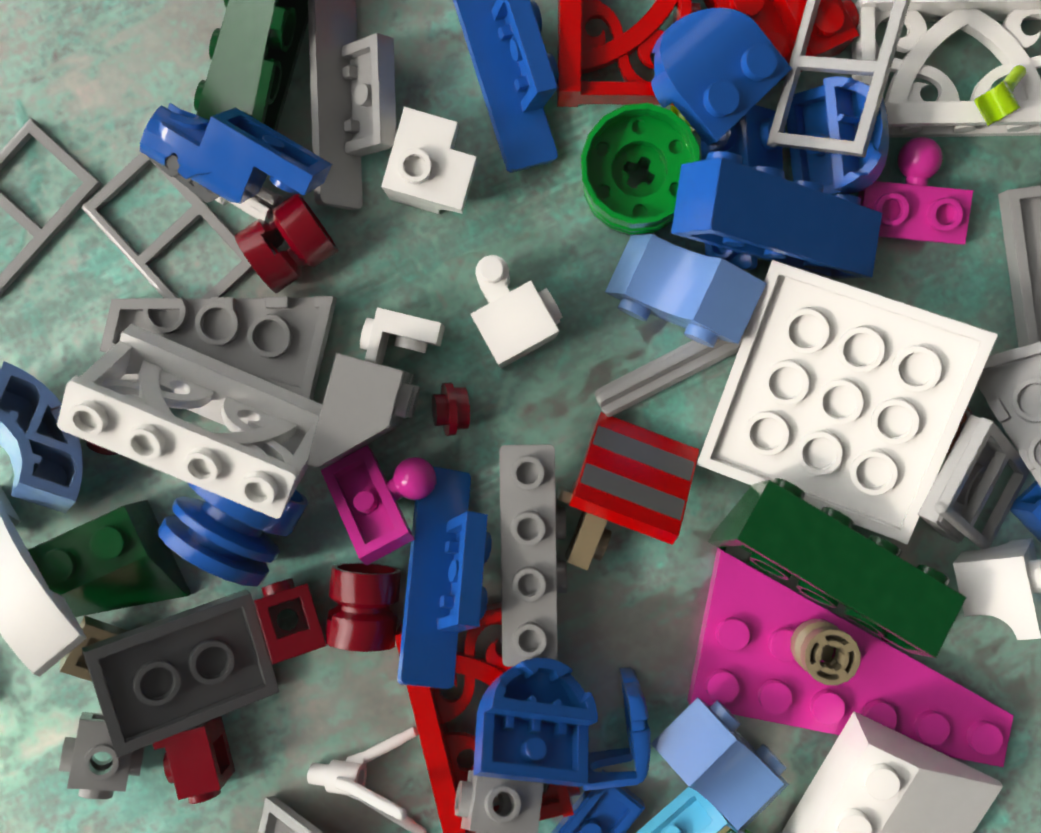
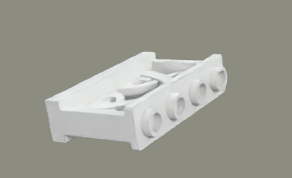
M858 0L855 3L859 14V23L856 28L859 36L852 42V59L878 60L881 48L876 42L875 32L881 22L889 21L894 0ZM910 0L904 21L907 35L899 38L896 49L907 54L903 60L893 59L890 72H894L884 99L888 116L889 138L1041 136V78L1036 70L1041 67V55L1030 58L1025 51L1038 40L1041 31L1036 35L1029 36L1021 28L1022 20H1041V0ZM925 22H937L927 31ZM959 30L966 32L981 42L1002 64L981 78L973 89L970 101H960L955 85L942 71L932 66L924 65L932 52L944 40ZM1015 66H1024L1026 68V75L1015 87L1014 92H1012L1020 108L987 126L974 100L991 90L992 84L996 80L1006 77ZM852 75V79L869 85L873 77ZM916 77L935 85L938 90L936 101H923L920 91L928 84L914 82Z
M130 324L122 331L120 341L80 377L75 376L67 383L57 426L60 430L273 518H280L309 467L306 464L322 404L134 324ZM168 407L192 411L225 425L231 433H213L175 417Z

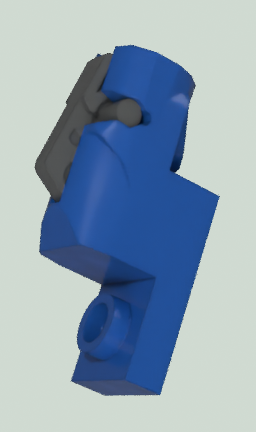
M169 103L168 109L161 105L150 118L140 141V152L147 155L155 165L170 177L176 178L206 203L222 197L229 202L241 204L260 192L267 175H270V181L281 190L292 194L300 193L305 196L325 182L332 166L330 162L236 107L213 115L209 120L182 110Z

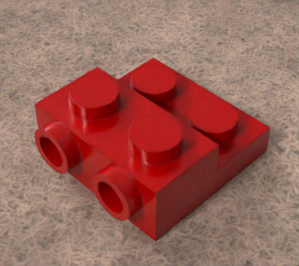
M704 0L707 9L729 8L749 16L757 23L787 63H790L807 0ZM851 0L820 1L805 56L832 58L840 54L859 36L856 29L859 23V14ZM786 75L779 82L785 80Z

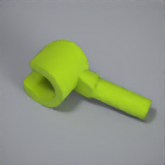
M1015 66L996 87L974 100L987 126L1020 108L1012 92H1014L1015 87L1026 75V68L1024 66Z

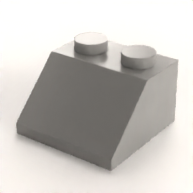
M336 353L306 465L318 468L335 463L401 426L403 418H412L420 393V387L412 385L415 375Z

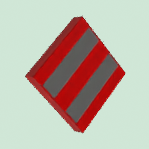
M600 412L569 506L673 545L679 537L700 449L616 417H607L603 412Z

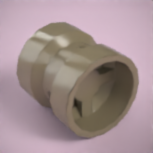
M810 619L805 621L795 629L791 637L790 649L794 660L816 681L822 684L837 686L848 682L856 674L860 666L861 653L855 640L845 631L840 630L836 625L827 620Z

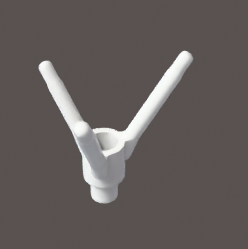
M415 727L398 733L363 752L350 755L346 758V761L333 759L329 764L311 763L307 774L309 784L325 786L328 793L347 795L358 800L412 833H427L425 827L407 816L406 809L365 787L367 763L415 738L418 735Z

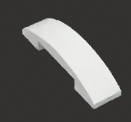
M0 486V634L32 674L41 676L87 639L65 598L51 591L15 528L21 521Z

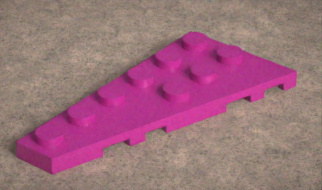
M717 547L687 698L689 705L697 697L709 706L718 700L733 715L835 735L841 734L852 713L855 711L949 757L1004 767L1014 715ZM810 619H824L836 625L840 630L845 631L855 640L861 653L860 666L856 674L848 682L837 686L822 684L816 681L794 660L790 649L791 637L800 624Z

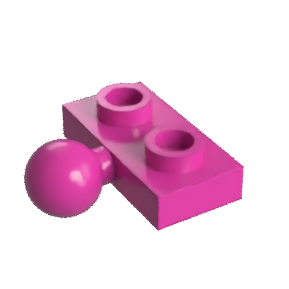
M917 137L905 143L898 154V167L906 177L905 184L875 181L868 188L859 191L858 197L861 198V206L882 212L879 238L965 245L973 190L928 186L929 178L938 172L943 162L941 147L934 140L927 137Z
M367 445L320 470L357 555L366 566L415 540L397 500L403 497L409 500H420L427 497L433 491L436 485V472L428 461L419 457L407 458L399 463L394 471L393 478L387 481L375 454Z

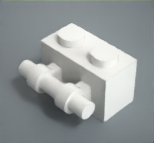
M495 255L482 258L476 266L475 274L480 289L489 304L471 313V316L500 369L556 339L559 332L556 325L560 323V319L563 317L547 288L537 292L532 281H529L510 292L508 289L510 285L509 268L504 259Z

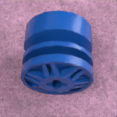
M188 483L204 500L185 496L176 498L172 505L175 515L165 517L158 529L161 540L183 559L219 578L243 586L257 587L262 584L269 573L266 562H273L280 554L278 545L264 532L281 536L290 535L309 504L306 497L295 489L281 517L273 518Z

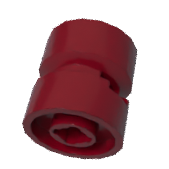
M294 194L273 209V220L270 222L258 219L234 235L239 248L248 262L274 293L280 292L302 277L301 267L305 264L315 268L339 252L323 224L300 194ZM286 240L290 248L280 251L278 247Z
M364 563L332 565L329 597L337 602L338 606L328 612L325 643L337 649L359 652H376L394 648L397 616L389 610V607L399 601L401 569L372 563L367 566Z

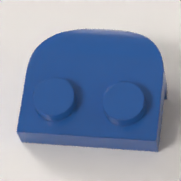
M709 8L682 17L667 28L658 38L652 50V54H655V77L651 81V86L659 104L665 108L673 103L707 146H710L720 140L792 68L757 23L749 16L729 8Z
M832 76L823 78L824 85L794 94L787 118L789 134L854 141L870 85L849 77ZM882 98L866 157L790 148L793 181L820 183L824 185L823 192L830 195L853 194L872 185L884 169L889 149V125L884 99Z
M532 658L508 669L491 683L483 694L477 710L473 776L574 787L588 784L589 726L598 722V713L592 693L584 692L578 681L570 674L573 671L572 668L554 659Z

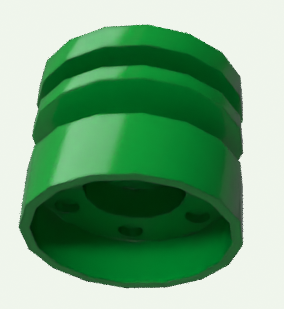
M650 103L624 105L603 116L588 134L581 154L584 197L593 215L610 230L629 236L653 234L673 223L681 165L700 161L699 145L689 125L670 109ZM639 167H643L648 170L646 180L651 184L641 182L636 189L628 185L629 174L626 171L635 173Z

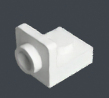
M377 307L375 318L367 317L360 338V349L367 350L365 361L382 365L389 335L396 336L394 346L426 353L428 344L441 346L445 326L440 322Z

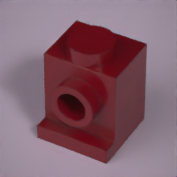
M293 578L261 588L264 597L254 600V606L272 665L326 646L307 583L295 587ZM284 610H291L297 615V625L291 630H283L277 624V616Z
M222 716L153 743L154 750L165 747L166 752L163 759L164 772L168 782L174 783L178 800L188 798L190 804L208 801L221 793L222 787L235 772Z

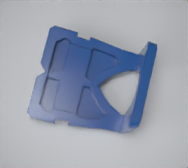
M630 667L619 668L629 748L588 752V784L582 786L585 791L638 785L645 780L648 774L651 752L650 727L647 722L649 715L635 670ZM634 759L635 771H594L600 767L630 762Z

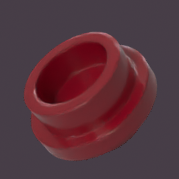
M452 382L442 383L440 394L432 395L434 425L443 426L446 436H455L457 430L468 429L470 425V404L466 387H454Z

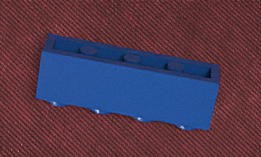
M710 152L707 154L706 160L681 165L671 234L770 262L776 260L818 275L830 276L832 279L873 277L882 212L861 206V198L848 194L830 195L824 193V185L817 182L784 179V171L777 168L743 165V157L730 152Z

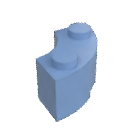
M641 234L630 236L605 293L621 300L617 308L634 318L647 321L650 314L686 328L684 335L700 344L714 347L717 339L739 344L767 283L722 258L710 257L689 251L654 234Z
M4 361L0 369V445L10 456L15 475L11 496L67 513L76 502L81 487L83 457L79 437L58 428L57 423L62 406L59 399L34 376Z
M697 697L651 745L690 788L706 798L737 831L743 830L789 785L781 776L787 768L766 745L762 744L756 750L738 733L736 729L741 725L740 722L720 701L716 700L709 706Z

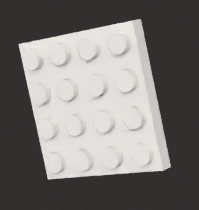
M772 260L764 280L767 284L750 318L696 465L751 486L766 480L774 481L775 478L786 480L805 492L803 500L819 510L822 507L832 508L849 517L854 522L853 524L908 545L920 517L917 514L936 480L998 334Z

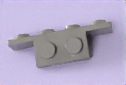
M308 0L312 151L332 164L325 182L314 189V201L317 205L356 210L363 206L361 156L393 148L397 134L394 38L375 33L357 40L355 0Z
M551 444L503 445L499 450L502 662L507 667H513L522 661L532 658H549L558 661L557 593H567L566 561H556V540L566 539L565 507H556L555 448Z

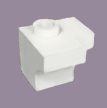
M404 107L381 186L389 200L440 214L441 210L463 214L478 161L477 156L454 150L459 130L458 122Z
M1033 538L1010 540L1003 545L986 549L962 551L954 561L953 566L959 593L967 597L962 606L964 616H993L1007 623L1014 631L1017 640L1041 639V559H1037Z

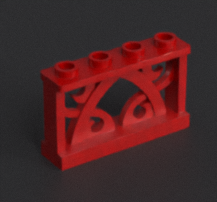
M558 0L557 67L559 81L557 84V107H578V104L631 105L650 103L660 105L653 92L651 82L642 79L633 70L629 55L637 50L641 63L648 68L654 69L650 54L656 41L664 32L659 29L669 18L672 11L673 23L688 14L700 11V3H692V0H656L649 11L635 25L623 33L621 23L616 14L601 1ZM598 18L603 20L610 30L612 40L605 43L604 29L599 36H590L586 32V24L592 19ZM618 62L620 73L625 82L581 81V74L594 72Z
M502 602L487 605L486 612L483 618L480 619L479 627L470 629L467 632L464 652L457 651L454 679L456 688L458 683L457 673L465 675L464 689L459 698L454 700L447 699L441 694L439 688L407 685L443 833H476V831L462 829V817L455 816V798L460 780L467 781L468 771L474 768V765L470 768L461 767L457 757L463 750L471 749L475 751V736L465 732H449L446 722L455 719L467 708L474 693L475 679L491 685L497 677L512 668L503 664L502 655L496 650V643L499 638L494 639L489 644L485 659L475 656V644L480 633L490 625H502ZM403 624L399 626L394 635L399 657ZM548 784L542 793L539 821L561 815L563 817L574 815L572 797L581 795L580 787ZM499 805L493 806V809L496 812L499 808Z

